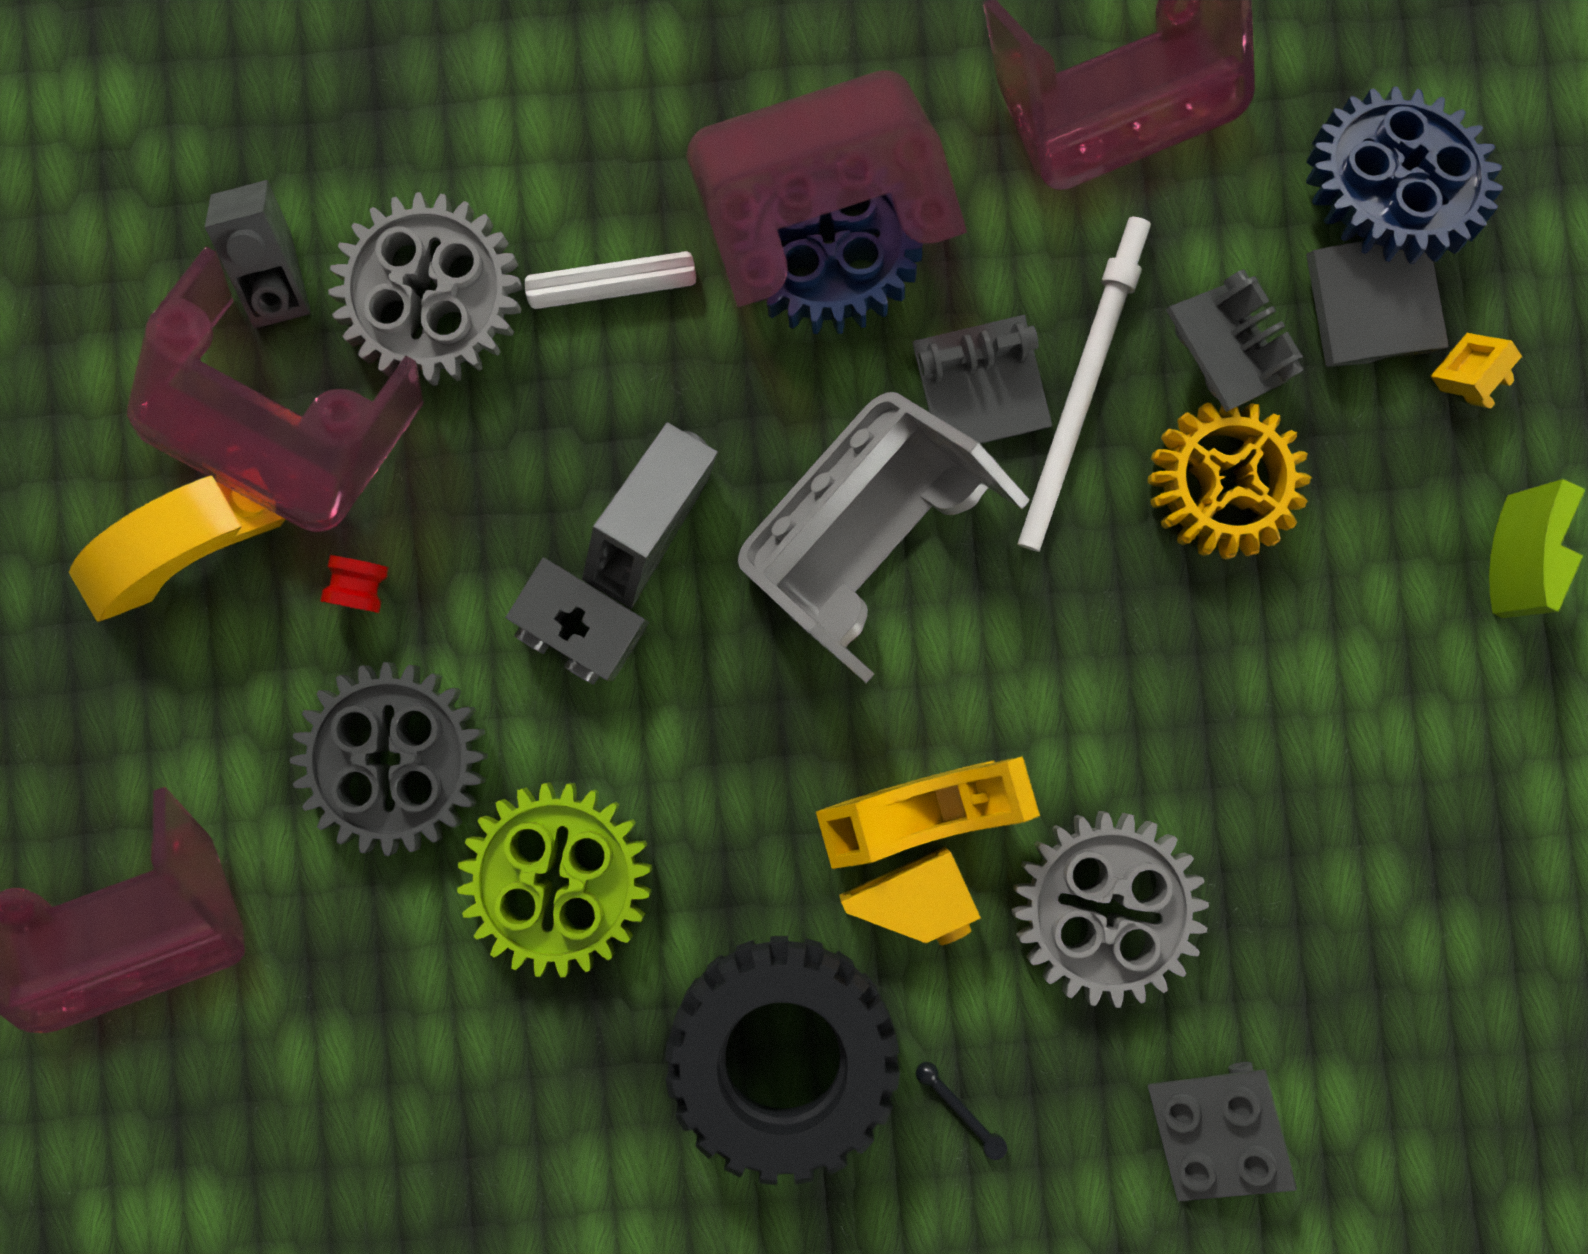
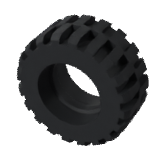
M771 936L770 942L755 944L754 940L737 945L735 952L726 957L721 954L707 965L706 971L699 979L695 978L677 1010L667 1041L665 1061L668 1062V1073L665 1080L669 1098H675L677 1103L675 1116L683 1131H690L691 1129L697 1135L695 1147L708 1159L713 1157L715 1153L719 1154L725 1159L724 1170L740 1178L745 1168L759 1172V1183L777 1185V1174H794L795 1185L814 1181L813 1170L826 1166L831 1175L847 1166L846 1155L855 1149L858 1153L863 1154L875 1141L873 1129L877 1124H886L893 1108L890 1099L892 1091L898 1090L900 1070L897 1054L899 1053V1048L885 1002L882 1001L876 985L866 972L862 974L854 966L853 960L840 951L834 954L824 949L821 942L805 938L804 943L788 941V936ZM781 1002L802 1005L820 1014L832 1028L840 1051L838 1071L830 1087L818 1098L807 1104L784 1109L767 1107L745 1096L730 1079L726 1065L727 1042L739 1020L757 1007Z

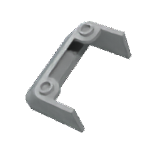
M889 392L876 397L864 407L748 537L740 550L738 564L740 569L807 632L867 683L874 673L846 648L861 633L867 619V605L855 593L932 506L945 515L959 514L974 507L988 488L1020 509H1023L1030 500L977 441L902 395Z

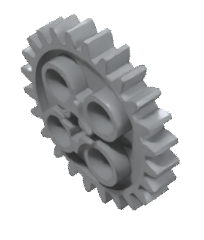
M421 192L415 193L413 208L406 210L398 198L393 197L391 199L392 215L385 217L379 210L372 207L370 214L375 225L367 229L360 224L353 223L351 227L360 239L357 245L341 242L338 245V248L349 258L348 264L331 265L330 270L344 281V285L333 287L328 290V293L335 301L346 305L332 314L333 318L341 325H352L344 333L343 338L352 346L363 344L358 355L368 364L380 358L378 369L386 376L390 377L400 366L402 379L409 384H413L419 371L423 370L426 380L431 385H437L440 378V369H446L456 381L461 380L460 363L468 361L475 369L480 371L483 367L478 353L482 349L495 355L501 353L497 344L492 339L494 335L499 333L512 336L514 333L503 317L504 314L521 313V307L515 300L507 297V294L522 290L523 284L518 277L505 274L518 267V261L513 253L500 254L509 243L502 232L489 235L493 224L486 214L472 222L474 211L469 203L463 201L452 213L451 203L445 194H440L434 207L430 208ZM439 240L441 244L436 248L432 259L430 254L431 245L434 241ZM406 245L416 246L413 260L404 266H393V257L397 250ZM462 256L474 258L472 269L465 276L460 278L449 276L451 263ZM432 279L437 285L436 290L425 291L423 299H421L416 294L418 288H428ZM393 301H403L404 310L401 317L390 324H382L381 313L383 308ZM449 312L461 313L462 321L455 332L448 335L437 333V324L444 314ZM421 320L423 326L422 335L418 339H413V333L417 330Z
M1098 811L1095 828H1091L1087 820L1080 815L1074 816L1075 833L1072 835L1057 825L1052 827L1057 844L1051 848L1044 843L1036 841L1034 846L1043 858L1040 864L1026 861L1021 863L1023 869L1033 876L1031 884L1020 883L1014 884L1013 887L1017 893L1028 898L1026 905L1012 909L1013 916L1021 920H1027L1030 924L1016 933L1017 939L1021 943H1037L1026 956L1028 961L1032 965H1037L1049 960L1042 977L1049 984H1052L1065 975L1062 991L1070 998L1077 994L1083 985L1085 1000L1092 1006L1097 1005L1103 991H1106L1110 1003L1116 1008H1121L1124 991L1129 990L1139 1003H1145L1146 992L1144 985L1151 983L1163 993L1167 992V984L1162 974L1170 970L1184 977L1187 973L1177 960L1181 953L1190 956H1198L1200 953L1194 945L1187 941L1189 934L1207 933V927L1193 920V912L1208 908L1209 902L1191 896L1190 892L1202 885L1204 879L1198 875H1184L1183 873L1194 860L1192 855L1184 852L1171 856L1170 854L1178 840L1175 836L1166 834L1155 842L1157 824L1146 820L1135 832L1134 815L1122 813L1116 827H1113L1109 813L1104 811ZM1094 858L1099 866L1097 881L1089 887L1078 888L1073 880L1075 865L1082 859ZM1151 870L1156 877L1155 891L1149 898L1136 900L1132 893V882L1140 872ZM1062 893H1067L1100 903H1110L1111 899L1128 909L1159 913L1160 921L1158 923H1150L1117 913H1109L1106 919V917L1092 908L1061 904L1058 901V897ZM1073 917H1084L1088 924V932L1085 939L1074 946L1063 944L1061 939L1063 925ZM1141 929L1145 936L1143 950L1132 958L1122 957L1120 952L1122 937L1131 930Z

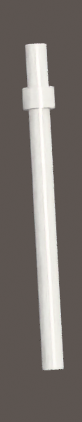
M1129 217L1116 257L1110 258L1107 262L1101 280L1105 289L1017 544L1023 548L1040 552L1127 294L1134 293L1142 271L1138 261L1151 223L1143 218Z

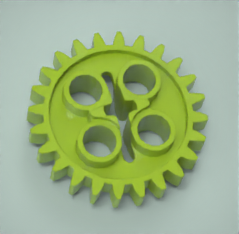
M551 782L541 784L539 800L537 801L527 787L517 790L519 808L516 809L505 799L499 800L495 804L501 820L498 821L486 815L480 817L478 823L487 836L485 838L472 836L465 841V844L477 853V857L458 863L459 869L473 874V881L458 887L457 893L473 895L476 903L462 913L463 917L481 916L484 923L474 934L475 939H481L490 934L497 938L490 954L492 957L498 956L507 948L514 951L511 967L513 970H517L527 958L534 959L535 976L541 977L549 963L555 962L557 971L562 978L569 974L572 959L576 958L585 972L590 971L594 966L592 951L596 950L602 957L610 960L615 954L610 937L612 936L621 942L628 943L633 935L623 921L641 922L645 916V913L633 904V900L650 897L652 889L638 884L637 877L650 873L652 865L635 862L634 855L643 850L647 843L646 841H628L626 835L636 824L634 819L619 825L613 820L618 811L619 803L614 802L602 811L596 808L599 791L596 789L591 790L583 801L577 800L575 783L566 784L561 798H556ZM561 826H564L568 829V839L563 851L559 872L560 876L569 878V884H565L555 894L554 925L551 931H546L543 928V921L551 896L552 882L543 879V873L554 868L556 864L558 830ZM524 829L535 830L543 837L545 851L540 860H530L520 853L518 838ZM591 838L602 846L604 861L600 868L588 869L578 862L575 856V848L580 839ZM512 889H523L533 896L535 912L532 917L521 918L510 910L508 897ZM572 898L587 900L595 911L593 925L588 927L573 925L566 915L568 900Z

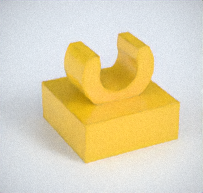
M1466 333L1432 373L1431 378L1440 391L1464 396L1469 404L1491 409L1495 402L1490 397V394L1498 384L1510 386L1514 382L1511 369L1520 360L1522 355L1512 340Z

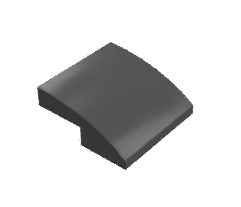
M1362 242L1317 249L1306 254L1326 367L1368 364L1387 357L1432 354L1449 348L1434 262L1425 252L1415 264H1409L1403 250H1399L1390 262L1385 261L1383 246L1377 244L1367 254L1361 252Z

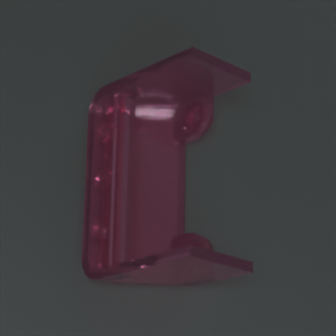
M997 0L983 2L998 86L1035 171L1053 189L1064 190L1072 188L1229 123L1245 112L1254 97L1255 69L1252 0H1158L1155 12L1157 32L1058 73L1055 71L1054 60L1048 51L1041 45L1033 43L1031 36Z
M205 246L147 322L127 406L128 419L139 438L149 445L206 476L212 475L215 481L305 530L314 532L329 530L337 526L344 519L422 407L423 400L417 361L405 356L373 402L353 391L334 389L318 396L304 415L300 416L200 361L212 343V328L233 302L217 253Z
M166 787L159 788L153 792L151 862L154 870L54 907L41 896L27 889L10 888L0 892V1015L18 1029L31 1033L58 1031L228 968L239 962L244 956V928L214 842L210 835Z

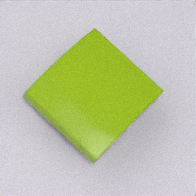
M1561 479L1507 495L1495 530L1490 556L1489 588L1492 613L1501 618H1511L1559 611L1583 558V555L1562 546L1561 543L1586 489Z

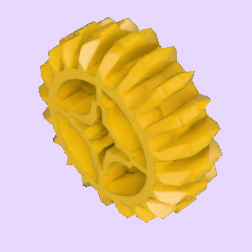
M1210 402L1205 403L1198 408L1197 417L1187 412L1178 418L1177 422L1180 431L1170 428L1162 434L1161 439L1169 450L1157 449L1152 453L1151 460L1156 465L1164 468L1165 471L1154 472L1148 476L1147 482L1149 485L1164 487V493L1152 498L1151 505L1153 508H1160L1168 504L1172 514L1164 517L1161 525L1167 529L1180 523L1184 528L1178 534L1177 542L1181 545L1190 543L1198 535L1197 548L1200 555L1206 556L1211 554L1217 544L1222 559L1234 558L1238 548L1246 556L1257 554L1260 549V541L1267 546L1280 542L1278 528L1289 530L1295 527L1297 520L1289 510L1302 509L1308 502L1303 495L1294 491L1295 488L1308 485L1312 478L1306 473H1299L1295 470V465L1307 460L1308 453L1298 451L1291 454L1287 445L1296 439L1297 432L1290 430L1279 436L1275 429L1279 425L1280 415L1272 414L1260 422L1259 404H1249L1240 415L1238 407L1226 412L1221 405L1218 412ZM1224 435L1244 441V444L1231 455H1225L1215 448L1208 451L1198 442L1206 437ZM1260 458L1264 461L1268 471L1269 488L1261 482L1257 474V465ZM1187 463L1191 465L1189 471L1195 475L1201 485V494L1196 503H1194L1187 487ZM1238 464L1233 471L1237 479L1232 481V483H1238L1237 487L1218 496L1224 488L1220 480L1225 478L1224 476H1219V473ZM1226 504H1233L1241 510L1249 508L1258 514L1252 522L1242 526L1226 525L1211 519Z

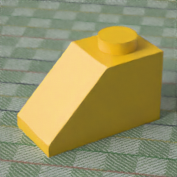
M946 847L839 895L847 914L924 943L937 939L939 945H946L959 940L972 931L969 923L981 918L952 853Z

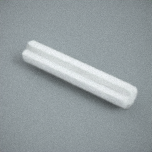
M685 251L532 274L525 278V293L531 308L539 309L692 286L696 283L695 264L692 254Z

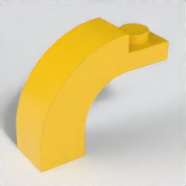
M259 467L217 482L210 475L145 504L111 525L78 554L69 570V574L98 623L152 602L165 582L180 570L219 549L280 527L286 520L287 515Z
M1023 756L994 762V760L935 774L872 792L816 811L832 869L872 863L934 840L976 830L1023 823L1040 816Z

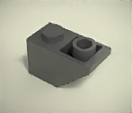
M268 180L211 194L205 229L253 328L310 314V305L291 231Z

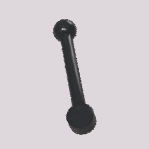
M931 1062L919 1064L915 1072L918 1082L923 1085H930L982 1141L983 1151L988 1158L992 1160L1003 1158L1007 1152V1144L1003 1137L996 1133H990L938 1077L939 1073L936 1065Z

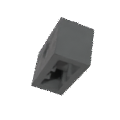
M544 557L505 617L519 626L514 637L542 654H545L549 646L555 648L569 657L564 665L567 670L593 685L599 676L607 681L615 680L650 623ZM582 611L586 612L582 622L590 628L585 637L573 634L568 640L566 637L570 629L562 623L567 614L578 617Z

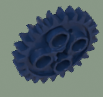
M1398 86L1392 87L1385 100L1375 89L1369 90L1363 102L1355 96H1351L1342 110L1335 108L1332 111L1328 120L1322 125L1312 142L1314 148L1306 159V163L1312 166L1313 169L1306 179V184L1320 187L1312 203L1313 205L1320 206L1330 205L1332 209L1324 219L1325 224L1342 221L1346 228L1342 232L1341 239L1346 241L1358 234L1363 238L1361 252L1367 254L1375 244L1383 246V255L1387 262H1390L1399 250L1404 251L1409 264H1415L1424 252L1433 262H1437L1446 250L1457 254L1467 241L1472 242L1487 225V221L1498 208V205L1493 201L1503 190L1502 185L1493 181L1502 170V165L1486 161L1495 149L1494 144H1477L1475 141L1483 129L1482 126H1471L1465 129L1460 124L1465 116V110L1460 109L1448 115L1443 112L1445 107V98L1439 97L1432 106L1424 104V96L1420 89L1415 91L1410 100H1404Z
M840 151L837 153L832 165H825L821 154L814 152L812 167L804 168L801 162L794 157L791 158L792 174L785 176L779 170L772 168L770 170L772 187L768 188L755 183L752 187L756 203L742 202L740 208L743 221L734 223L735 238L739 242L733 245L736 263L741 264L739 266V273L742 284H751L750 291L753 302L757 303L768 298V316L771 318L779 315L785 309L788 310L789 327L792 329L801 322L803 317L811 318L813 334L819 333L824 320H832L837 334H842L845 318L853 317L855 322L861 328L866 327V311L870 308L882 317L887 316L888 301L886 296L902 302L905 298V284L903 282L915 283L917 275V265L915 262L922 261L923 243L919 242V240L922 239L923 224L922 221L915 220L916 201H903L905 184L900 181L887 186L888 169L886 167H882L872 175H869L867 173V158L864 156L855 163L853 168L845 166L844 153ZM850 209L864 211L863 214L858 216L843 214V212ZM794 216L806 218L804 222L798 224L785 222L788 218ZM824 241H833V243H830V244H826V243H823V242H824ZM781 246L783 249L780 251L777 248ZM857 260H866L873 264L865 269H855L849 266L850 263ZM801 267L815 270L812 274L804 277L790 274L795 269Z

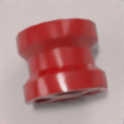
M329 555L327 567L332 575L330 585L322 590L320 602L380 613L382 601L377 593L379 583L387 579L389 567Z

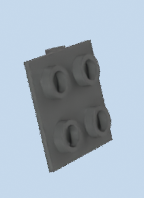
M1244 269L1224 280L1223 286L1165 309L1175 325L1178 339L1190 350L1203 372L1207 388L1214 397L1219 399L1226 412L1288 382L1289 379L1304 371L1298 361L1303 358V355L1288 332L1278 336L1269 343L1266 342L1268 338L1285 328L1283 321L1263 332L1257 326L1276 313L1274 306L1253 317L1250 315L1268 303L1269 299L1258 283L1256 276L1249 278Z
M1025 315L912 341L929 413L969 436L979 444L1052 427L1034 354V349L1039 347L1038 336L1034 326H1027Z
M1238 1062L1228 1067L1229 1074L1148 1084L1178 1201L1297 1190L1266 1069L1254 1071L1251 1062Z

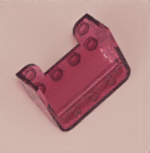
M876 71L709 125L699 130L692 137L688 146L687 164L733 308L768 298L778 292L784 284L787 276V261L777 232L778 229L891 193L902 230L912 240L922 244H933L967 233L941 140L905 78L893 71Z

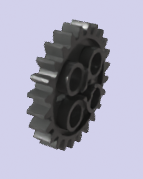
M383 662L379 679L371 666L364 665L358 668L359 684H356L348 675L337 676L336 682L340 694L337 695L328 690H319L316 694L319 701L325 707L323 711L304 710L302 712L304 718L313 725L311 732L293 734V738L296 741L307 746L306 754L290 758V763L304 766L307 769V775L296 780L293 786L294 788L311 787L314 794L304 803L302 808L305 811L322 807L325 813L321 817L317 828L323 830L339 824L341 827L338 832L337 843L340 845L348 843L357 834L360 835L359 851L361 853L372 851L378 839L381 841V847L385 856L397 853L400 838L409 852L421 849L422 842L421 832L433 843L443 839V832L439 822L442 821L453 828L457 827L462 823V820L454 807L456 805L473 807L477 803L474 797L465 790L467 785L485 783V777L471 770L472 763L488 759V753L472 750L471 742L485 734L484 729H467L465 722L476 712L475 708L464 707L456 709L453 706L461 694L459 688H450L440 694L438 692L442 681L440 674L431 673L421 684L420 666L408 665L401 679H399L396 664L390 662ZM389 705L394 708V717L392 718L390 728L388 719L385 716V709ZM419 711L429 718L432 727L428 740L421 745L412 741L407 730L408 721L412 715ZM359 713H362L369 719L372 727L371 736L363 745L354 742L349 732L350 722ZM389 750L393 753H400V764L390 766L389 764L381 763L380 753ZM416 771L424 773L431 781V796L425 803L415 801L408 791V781ZM358 772L367 776L372 785L371 797L365 804L358 803L350 794V781ZM389 789L395 802L393 811H389L386 808Z

